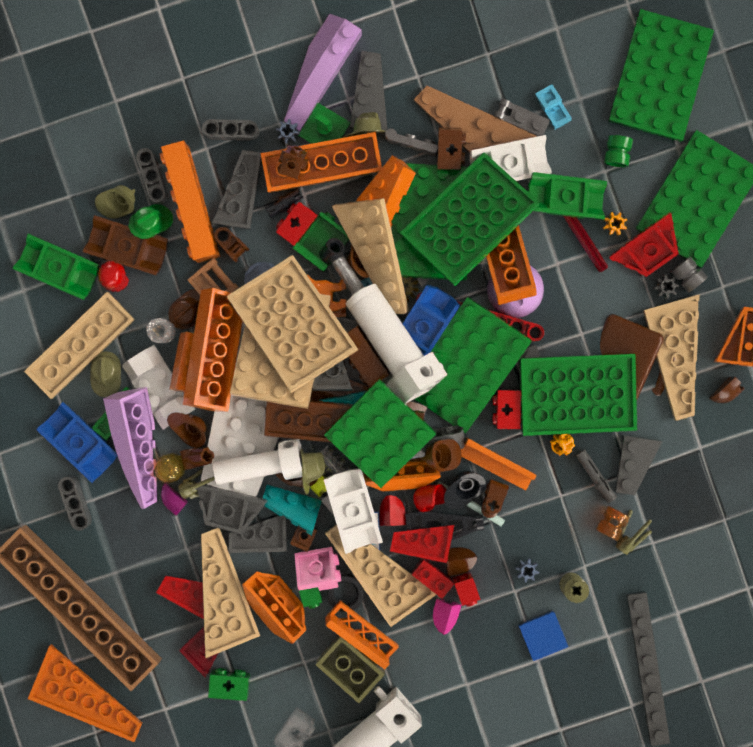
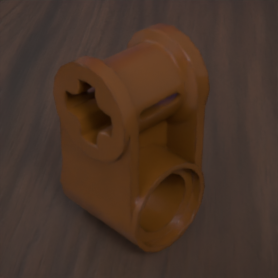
M220 227L215 231L214 238L216 242L236 263L245 251L250 250L229 229ZM226 231L229 237L226 241L222 242L218 236L220 232Z
M490 479L481 507V512L486 518H494L501 511L509 485Z

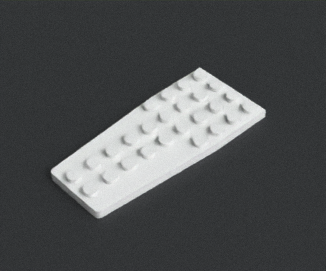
M242 321V327H241V333H240V339H239V346H238V352H237L236 363H237L238 354H239L240 345H241L242 336H243L244 327H245V324L243 323V321ZM231 395L228 412L214 411L207 447L214 452V459L212 464L204 465L201 481L214 476L213 462L275 451L280 437L264 436L267 401ZM265 476L219 485L214 480L207 484L256 497Z

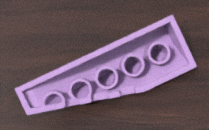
M332 14L328 15L308 47L284 122L287 123L288 119H290L292 125L298 124L296 130H302L317 103L320 102L362 36V29L344 18Z
M147 387L117 392L103 400L111 436L122 469L141 509H145L157 502V480L153 472L156 467V459H153L155 440H152V430H155V422Z

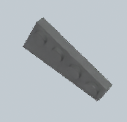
M361 51L350 128L354 129L355 120L360 114L376 112L380 119L382 130L387 131L381 54Z
M242 150L212 224L251 229L261 164V154L259 152Z

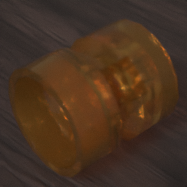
M608 506L603 514L605 519L600 520L596 530L618 541L623 533L621 528L626 527L631 517ZM611 518L619 521L617 526L609 522Z

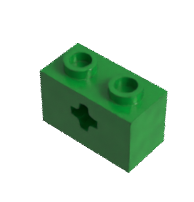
M224 668L212 670L208 698L247 701L250 673H246L245 670L228 672ZM228 680L231 681L232 687L228 686Z

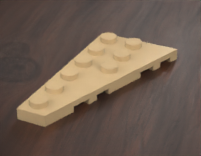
M337 524L325 532L390 627L436 595L412 576L409 571L372 544L356 548L350 553L345 554Z

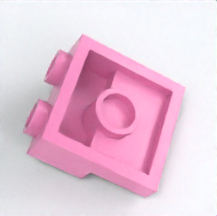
M332 547L294 553L297 587L299 590L318 587L319 591L338 588L341 574L340 570H336V565H340L338 553L334 554Z

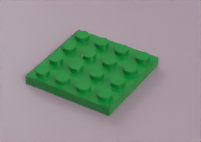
M378 379L332 425L324 436L373 482L382 488L436 435V432L387 385Z

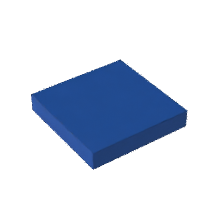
M554 611L518 625L533 661L569 647Z

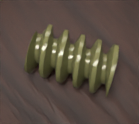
M566 573L560 579V590L568 600L574 603H581L586 600L589 595V586L578 574Z

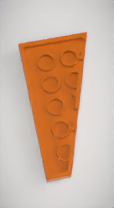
M52 644L49 646L28 699L135 742L143 722Z

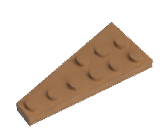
M426 86L414 99V102L441 127L462 128V133H466V143L462 147L469 153L470 150L537 137L429 86Z

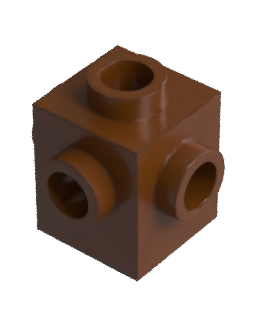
M290 145L286 151L282 150L279 162H281L279 173L297 180L301 170L305 171L308 159H305L307 152L299 146Z

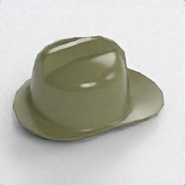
M376 112L362 113L356 118L353 133L347 134L343 138L372 132L384 133L386 131L381 128L378 114Z
M117 185L97 195L95 206L107 218L115 219L130 214L134 210L135 189L130 190L124 185Z
M101 352L91 362L90 382L93 391L97 395L108 397L117 393L120 389L121 363L119 358L112 352Z
M301 449L302 482L304 492L308 494L310 482L323 475L325 461L322 453H304L303 449Z

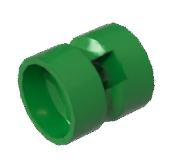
M609 135L607 141L609 151L605 152L604 164L614 167H628L630 155L627 152L632 149L633 139L621 135Z

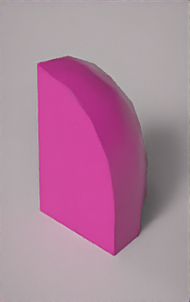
M436 599L433 621L437 630L445 635L454 627L462 604L454 601L452 604H449L444 599Z

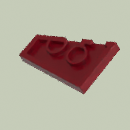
M204 626L179 650L205 678L218 655L217 653L205 658Z

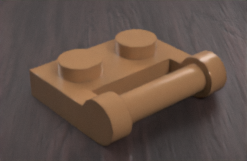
M215 258L188 279L189 283L199 294L203 289L215 288L221 290L207 273L212 269L228 288L225 290L226 292L232 293L239 287L236 283L233 284L217 265L218 262Z

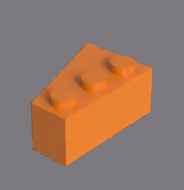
M392 155L356 201L384 198L390 227H392L391 221L395 212L398 213L400 201L403 195L406 196L416 173L404 161Z
M752 307L741 308L714 362L753 367Z
M180 333L169 390L185 392L194 333Z

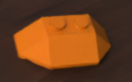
M421 457L410 459L382 488L362 471L366 485L383 492L418 489L441 477L440 472L429 468L426 461L421 460Z
M255 572L242 584L248 604L272 633L293 644L306 631L303 604L280 576Z

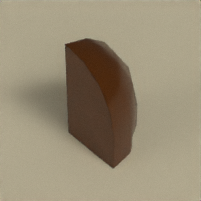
M730 376L709 399L717 403H728L735 399L745 388L740 386L741 382L736 377Z
M463 547L450 548L446 567L448 576L459 575L472 569L477 561L476 554L470 549Z

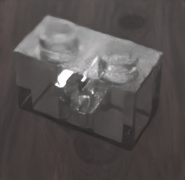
M296 707L274 738L273 743L278 747H303L305 744L303 740L306 736L310 737L316 728L314 727L315 719ZM296 730H299V733H296L295 735L292 734L293 731L295 732Z

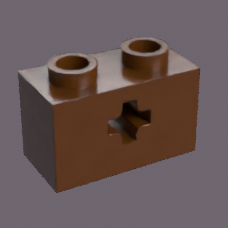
M439 127L438 169H461V164H465V152H462V145L466 143V133H462V128ZM450 144H454V147L457 148L453 150V153L446 149L450 147Z

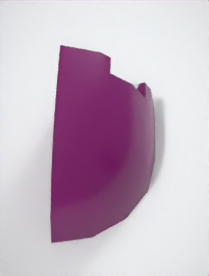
M166 482L161 488L162 502L168 510L177 516L188 501L183 499Z

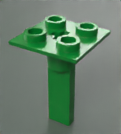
M317 103L298 136L311 144L340 139L351 122Z

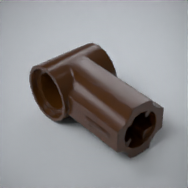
M191 448L180 451L184 470L212 464L214 459V452L209 448Z

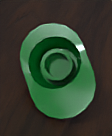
M158 204L140 208L131 216L129 229L135 237L140 239L151 238L171 227L173 223L172 212L167 207Z

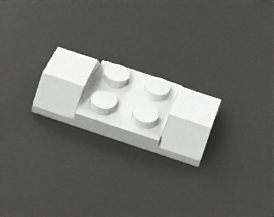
M546 135L470 150V165L485 152L516 181L531 178L533 172L552 173L545 151Z
M155 345L138 353L122 365L136 389L147 387L152 413L163 430L169 426L167 417L171 413L189 414L195 410L194 407L182 405L184 392L169 390L172 372Z
M360 468L349 469L325 478L324 483L345 554L368 544L383 543L362 470Z

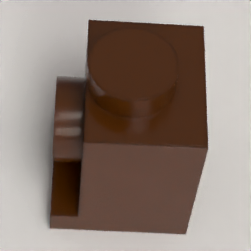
M298 525L290 544L308 552L318 528L314 526L312 536L308 534V537L304 539L301 537V533L306 532V530Z

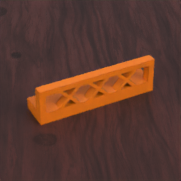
M466 438L464 442L465 447L461 449L463 458L525 491L531 480H535L537 476L533 472L469 438Z
M339 601L325 617L328 628L384 670L390 665L389 657L399 648V645L342 601ZM342 608L347 612L348 618H338L335 614ZM359 621L362 624V629H353L350 627V622ZM365 633H375L377 640H367ZM388 643L392 647L385 653L379 648V644Z

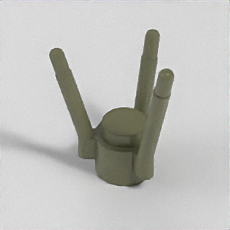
M202 468L189 478L184 479L183 483L178 485L182 498L190 497V499L199 497V494L196 493L198 490H195V488L214 481L215 477L213 476L198 483L192 481L202 474Z
M629 510L622 528L615 538L617 541L615 546L626 555L632 552L637 545L652 533L649 530L636 540L651 524L652 520L649 519L632 538L627 535L624 538L622 537L633 513L632 510Z

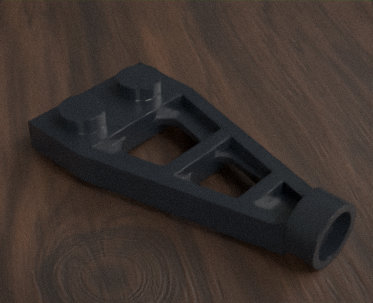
M432 511L405 513L407 531L426 529L428 521H439L443 526H447L448 521H461L463 528L461 531L452 534L451 541L475 531L485 530L483 515L466 516ZM473 521H475L476 527H473V525H472V522H473Z

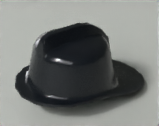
M463 471L457 474L454 483L448 487L444 494L446 506L451 509H460L468 505L483 493L486 488L484 477L473 471Z

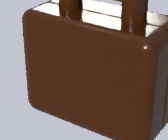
M611 314L607 317L600 339L601 354H635L636 398L638 400L653 364L657 359L656 357L664 337L661 333L653 331L646 326ZM661 372L657 378L655 388L652 389L656 396H660L665 389Z

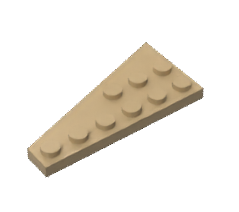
M385 199L333 205L332 207L372 283L377 285L396 314H406L409 312Z
M700 294L643 310L647 327L661 333L664 337L656 358L674 421L695 415V370L698 345V301Z
M220 528L201 534L205 658L260 636Z

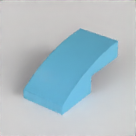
M552 84L535 93L554 130L571 121L572 117L562 104V99Z

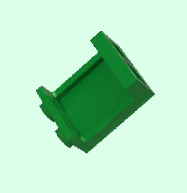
M320 212L317 219L293 249L325 273L330 264H326L321 260L319 256L321 248L330 238L339 239L344 246L349 241V238L343 226L334 222L335 217L328 212L325 214Z

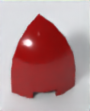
M388 495L382 500L379 512L380 526L406 525L405 507L396 496Z

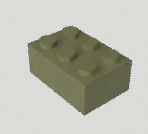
M339 635L316 660V666L358 703L364 699L385 675V670Z

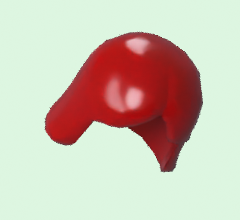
M107 261L99 268L98 281L106 290L120 292L128 285L129 279L121 264Z
M442 484L426 485L418 488L413 497L416 508L420 512H428L435 505L444 504L446 488Z

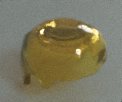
M174 453L161 456L154 466L155 475L163 483H173L182 478L185 473L181 456Z

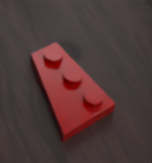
M454 525L394 532L390 552L447 563Z
M165 576L156 593L204 619L203 582Z

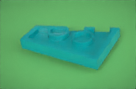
M267 485L263 495V499H267L265 507L279 516L288 518L293 525H299L306 530V533L312 536L322 501Z

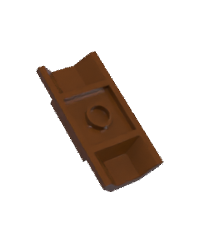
M94 215L93 228L83 252L157 276L167 252L168 239L158 235L148 239H140L131 233L129 226Z

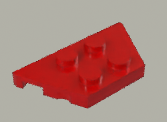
M668 212L609 256L610 260L621 263L625 267L636 270L647 277L678 255L671 212Z

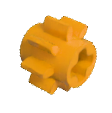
M611 212L609 215L610 219H604L607 223L603 229H608L609 235L616 232L618 236L621 234L620 229H627L624 226V222L627 219L621 217V212L617 216ZM618 221L619 225L612 227L611 223Z
M570 434L553 435L554 439L550 441L552 450L559 454V456L563 453L567 456L572 452L571 449L575 447L573 437Z

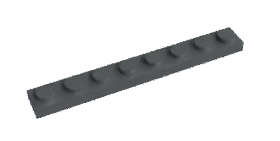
M647 593L626 594L649 742L651 746L670 744Z

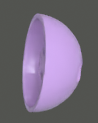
M530 265L537 295L498 305L490 276L487 294L491 305L497 312L520 318L531 314L537 309L543 298L544 284L535 268Z

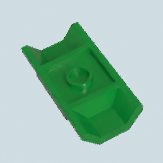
M537 172L532 173L528 184V192L540 204L533 212L577 218L605 219L602 207L607 181Z
M27 234L26 246L13 269L85 300L98 276L99 264Z

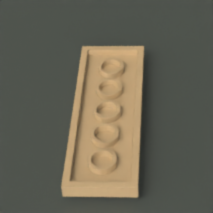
M106 292L24 372L50 399H53L135 319L109 292Z

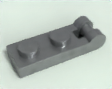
M501 98L499 102L500 107L493 116L536 136L544 135L550 121L549 119ZM507 109L512 111L510 117L505 115Z
M391 128L385 133V139L388 143L433 156L436 155L438 145H435V142L432 140H417L416 136L411 134L399 135Z

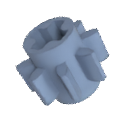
M288 119L287 123L280 121L282 126L276 128V131L281 133L278 139L284 138L286 144H288L289 140L296 142L294 137L300 135L299 131H295L298 124L292 125L290 119ZM290 127L292 133H289V135L286 136L285 132L283 131H287V129Z
M530 558L525 562L520 559V566L515 567L516 570L520 571L517 577L521 578L523 576L525 583L528 579L535 581L534 575L540 573L538 570H535L538 564L536 562L531 564ZM526 566H527L528 568H530V569H529V570H530V573H529V574H527V573L525 572V569H524V568H525Z

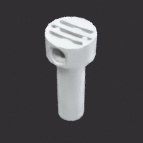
M293 439L279 442L278 450L213 462V472L217 485L283 473L285 480L302 477V446L300 440Z

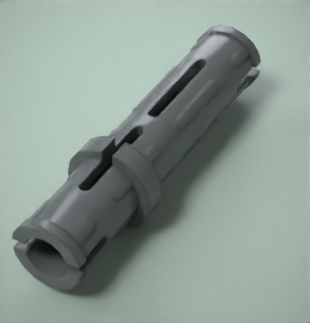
M586 449L577 453L575 457L595 484V489L599 490L606 503L615 500L617 495L609 486L608 479L603 477Z

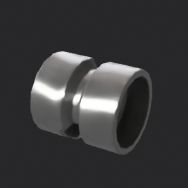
M691 256L683 260L671 271L676 279L683 280L681 285L688 293L708 278L702 269H696L697 264Z

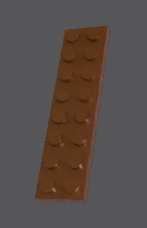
M310 400L308 409L267 402L264 436L331 442L324 434L353 404ZM413 410L424 421V411Z

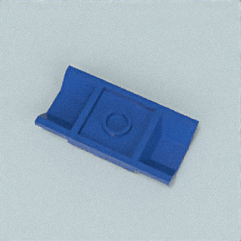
M426 285L403 322L404 327L424 356L432 351L460 307L459 303L452 296L430 285Z
M64 402L60 404L46 422L36 429L91 483L100 477L118 457L117 452Z

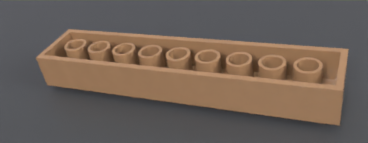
M27 525L20 527L0 547V563L130 691L159 664L162 658Z

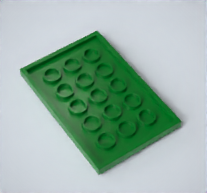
M640 9L608 121L682 142L714 30Z
M696 130L635 229L642 232L668 212H671L678 255L684 259L691 256L696 262L697 267L702 268L753 185V164Z
M484 152L400 234L450 283L456 286L540 204L537 199Z
M406 163L416 174L406 196L403 195L400 201L398 213L395 212L392 219V236L401 277L447 280L401 236L400 232L468 167L461 166V169H438V165ZM467 275L462 279V281L467 280Z
M467 297L431 351L439 363L443 365L447 376L430 391L417 397L415 400L453 426L463 427V431L466 434L532 340L470 297Z
M635 354L520 358L521 424L523 436L637 431Z

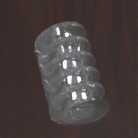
M153 319L146 327L148 337L156 343H169L176 335L174 324L166 319ZM159 329H163L164 333H159Z
M330 443L320 451L325 461L326 469L324 474L331 472V475L350 469V465L343 467L344 459L338 461L340 454L333 456L334 448L328 450Z

